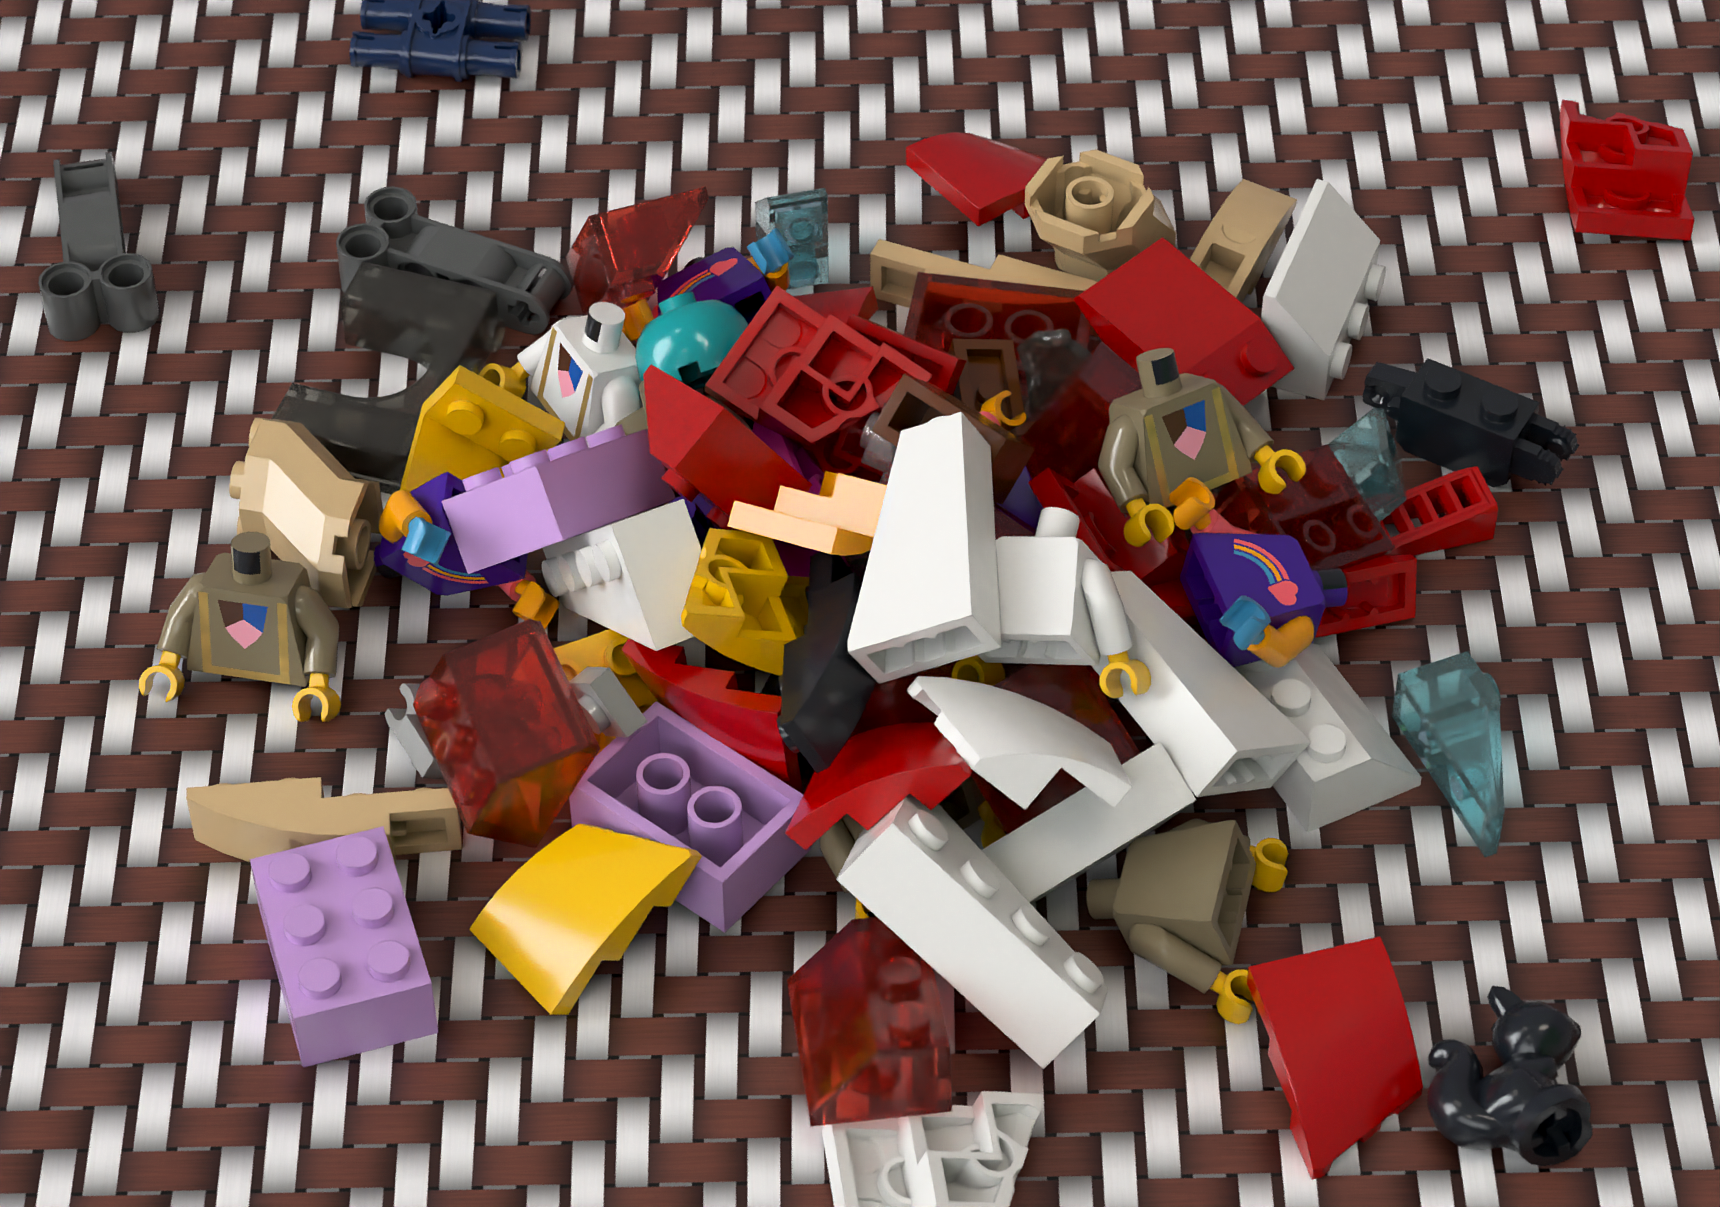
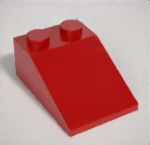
M1163 237L1073 299L1136 391L1142 389L1136 357L1144 352L1159 348H1171L1174 350L1179 374L1189 373L1213 379L1223 385L1243 406L1295 369L1262 320Z
M652 364L643 373L650 454L668 468L661 479L690 503L699 495L710 504L712 509L708 512L706 518L719 529L743 531L728 527L734 500L774 511L780 485L804 492L810 489L812 484L726 408Z

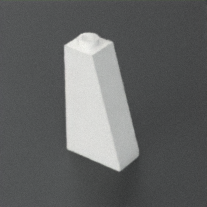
M962 412L933 418L927 423L903 430L900 433L848 637V653L879 684L1002 648L991 447Z
M1132 571L1111 572L1124 606L1133 642V647L1127 650L1129 659H1137L1143 662L1151 674L1149 690L1144 694L1135 695L1131 689L1130 677L1123 670L1120 675L1123 697H1119L1118 700L1154 744L1161 742L1184 781L1196 797L1271 788L1311 742L1302 731ZM1107 655L1100 656L1098 666L1091 665L1099 676L1102 670L1109 664Z
M1161 742L1122 764L1132 788L1115 808L1089 788L1084 787L981 851L1028 902L1033 904L1127 848L1136 838L1147 836L1196 801V798Z

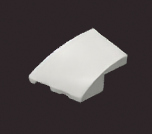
M918 676L907 689L912 698L922 703L938 716L934 722L935 726L955 746L957 752L970 768L1025 810L1061 768L1113 808L1119 804L1132 788L1112 745L1083 724L1050 706L994 686L947 677Z
M981 1091L972 1106L906 1103L897 1118L830 1116L822 1129V1136L834 1207H1009L1015 1190L1014 1183L1016 1177L1023 1167L1029 1149L1027 1145L1034 1124L1044 1105L1043 1094Z

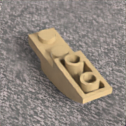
M1242 179L1213 218L1190 260L1243 303L1246 295L1252 294L1296 207L1297 199Z
M881 239L878 240L870 254V287L873 286L876 299L917 310L916 328L969 339L1013 340V343H1050L1099 337L1073 300L1098 281L998 254L992 267L987 269Z
M321 777L303 779L285 778L278 781L240 784L219 783L213 786L186 788V799L195 840L219 852L248 862L253 858L382 826L386 833L395 866L396 855L462 850V829L456 787L419 788L413 791L375 794L353 793L347 796L324 797Z

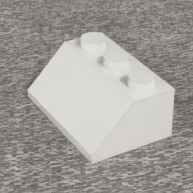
M1316 179L1263 295L1261 320L1295 368L1271 387L1325 400L1333 379L1343 380L1346 375L1352 354V345L1349 344L1350 339H1361L1369 314V305H1366L1368 299L1378 300L1385 279L1386 267L1377 264L1380 239L1329 182Z
M1311 643L1288 664L1280 668L1272 667L1263 660L1234 667L1302 731L1311 742L1273 785L1307 832H1311L1420 786L1422 778L1318 644Z

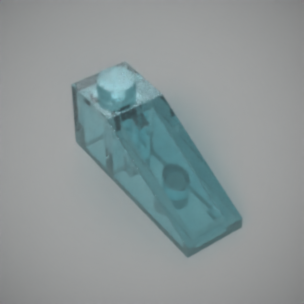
M1466 651L1399 673L1392 717L1483 856L1488 857L1497 854L1504 817L1500 726L1501 697L1493 677L1489 673H1482L1472 656Z

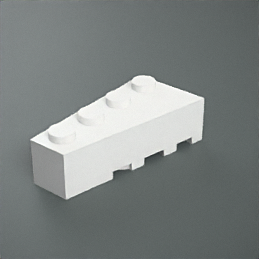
M684 499L543 547L547 559L542 561L543 577L551 594L554 597L560 596L563 607L655 651L695 637L682 626L681 614L702 549Z
M909 793L868 831L864 829L859 834L836 880L1041 1068L1044 1069L1101 1014L1108 987L1104 984V978L1096 965L1083 954L1075 952L939 804L932 810H929Z

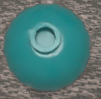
M687 292L659 303L662 314L646 324L639 335L635 358L641 382L644 380L643 373L652 364L694 390L705 387V384L748 326L745 318L732 305L719 300L697 302L694 293Z

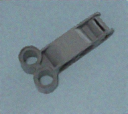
M112 152L106 153V159L61 165L60 159L53 160L64 262L53 264L45 269L39 276L38 281L50 334L63 341H78L94 334L100 327V323L107 322L114 329L125 333H136L148 329L156 323L160 316L153 269L150 261L144 256L126 253L120 198Z
M383 187L373 191L364 203L366 223L354 224L345 228L336 240L342 291L348 298L358 302H375L384 298L393 290L523 333L539 334L548 327L550 321L549 313L558 300L565 299L572 292L574 286L572 275L567 268L553 258L419 216L416 198L410 191L400 187ZM542 269H546L543 276L538 277ZM532 312L535 313L533 319L531 321H528L527 319L532 314Z

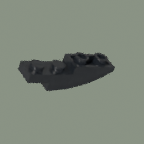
M821 551L810 556L809 586L805 588L808 602V624L804 625V635L784 644L783 674L779 677L782 705L781 715L777 718L778 729L786 746L793 753L801 752L816 773L829 768L846 744L860 720L876 684V680L848 653V637L862 581L855 572L852 573L840 555Z

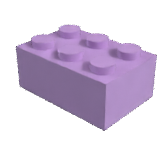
M620 424L587 436L588 445L585 437H581L550 448L548 451L544 449L513 460L501 467L504 478H502L499 467L463 479L462 482L466 492L441 502L467 573L470 574L675 499L672 488L661 479L666 472L664 465L650 454L648 428L626 436L623 426Z
M656 701L643 713L648 722L628 738L616 737L568 781L572 827L579 823L611 829L613 832L632 834L649 838L651 841L697 850L702 857L675 900L725 933L811 850V846L805 850L785 834L803 794Z
M383 826L250 859L261 918L303 1068L439 1033L432 983Z

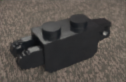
M1429 358L1426 359L1418 372L1376 362L1364 382L1363 402L1385 413L1397 422L1395 439L1405 452L1452 471L1478 466L1487 485L1493 488L1507 484L1513 474L1530 481L1536 480L1538 484L1543 483L1546 485L1548 483L1552 485L1554 480L1564 470L1560 461L1563 459L1568 461L1571 454H1574L1579 447L1576 433H1573L1572 429L1566 428L1565 425L1560 426L1558 422L1538 415L1540 402Z

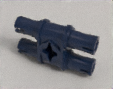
M362 0L360 21L363 30H393L402 32V34L389 35L353 31V38L350 41V63L352 67L357 68L377 67L400 70L401 75H405L407 78H414L416 74L455 77L456 82H463L464 79L468 80L470 75H490L518 79L522 65L521 43L489 42L479 39L480 37H493L528 41V34H530L531 9L529 5L483 3L482 0Z

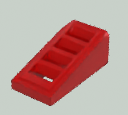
M1478 466L1454 471L1356 510L1354 520L1372 556L1407 554L1415 556L1493 539L1498 505ZM1444 512L1446 516L1439 518L1438 514ZM1418 518L1421 526L1415 528L1411 519ZM1394 523L1399 534L1390 537L1385 527L1386 524Z

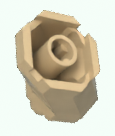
M1096 149L1080 152L1079 161L1063 164L1064 156L1048 158L1025 187V206L1040 239L1053 246L1055 262L1058 268L1066 273L1100 281L1162 237L1175 247L1176 232L1161 201L1152 194L1150 188L1145 189L1143 185L1144 175L1139 165Z
M256 417L250 429L249 449L246 453L245 462L236 461L230 476V496L234 499H240L237 535L244 532H259L268 536L271 550L282 561L300 563L307 569L311 588L318 591L328 606L341 608L362 606L377 569L374 563V551L369 550L371 533L381 534L379 519L383 512L379 482L355 479L302 423Z

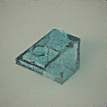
M825 188L766 197L755 202L756 242L772 232L773 229L778 228L795 256L788 262L790 273L788 289L829 283L828 195Z
M1374 407L1306 461V472L1298 481L1312 523L1317 525L1367 533L1403 504L1407 499L1402 463L1384 409Z

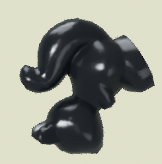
M1492 986L1487 996L1490 1006L1497 1016V1020L1491 1028L1493 1032L1492 1044L1503 1065L1483 1077L1482 1064L1469 1045L1455 1039H1445L1437 1042L1432 1047L1428 1056L1429 1065L1432 1068L1439 1069L1430 1082L1427 1103L1430 1115L1440 1133L1461 1148L1487 1150L1504 1147L1518 1152L1530 1164L1539 1166L1555 1165L1576 1156L1593 1136L1592 1125L1589 1121L1591 1115L1590 1103L1576 1086L1558 1084L1556 1080L1558 1077L1557 1070L1569 1060L1579 1042L1581 1026L1564 1012L1550 1004L1536 1000L1523 1001L1505 987Z

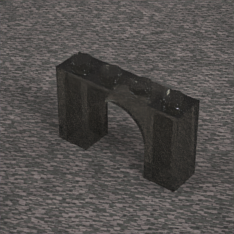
M362 262L340 300L345 343L408 358L427 369L426 373L417 382L402 391L373 398L348 396L292 383L272 419L302 423L355 479L379 482L380 492L392 495L400 490L423 403L459 365L479 375L491 352H498L502 345L505 334V320L498 315L496 291Z

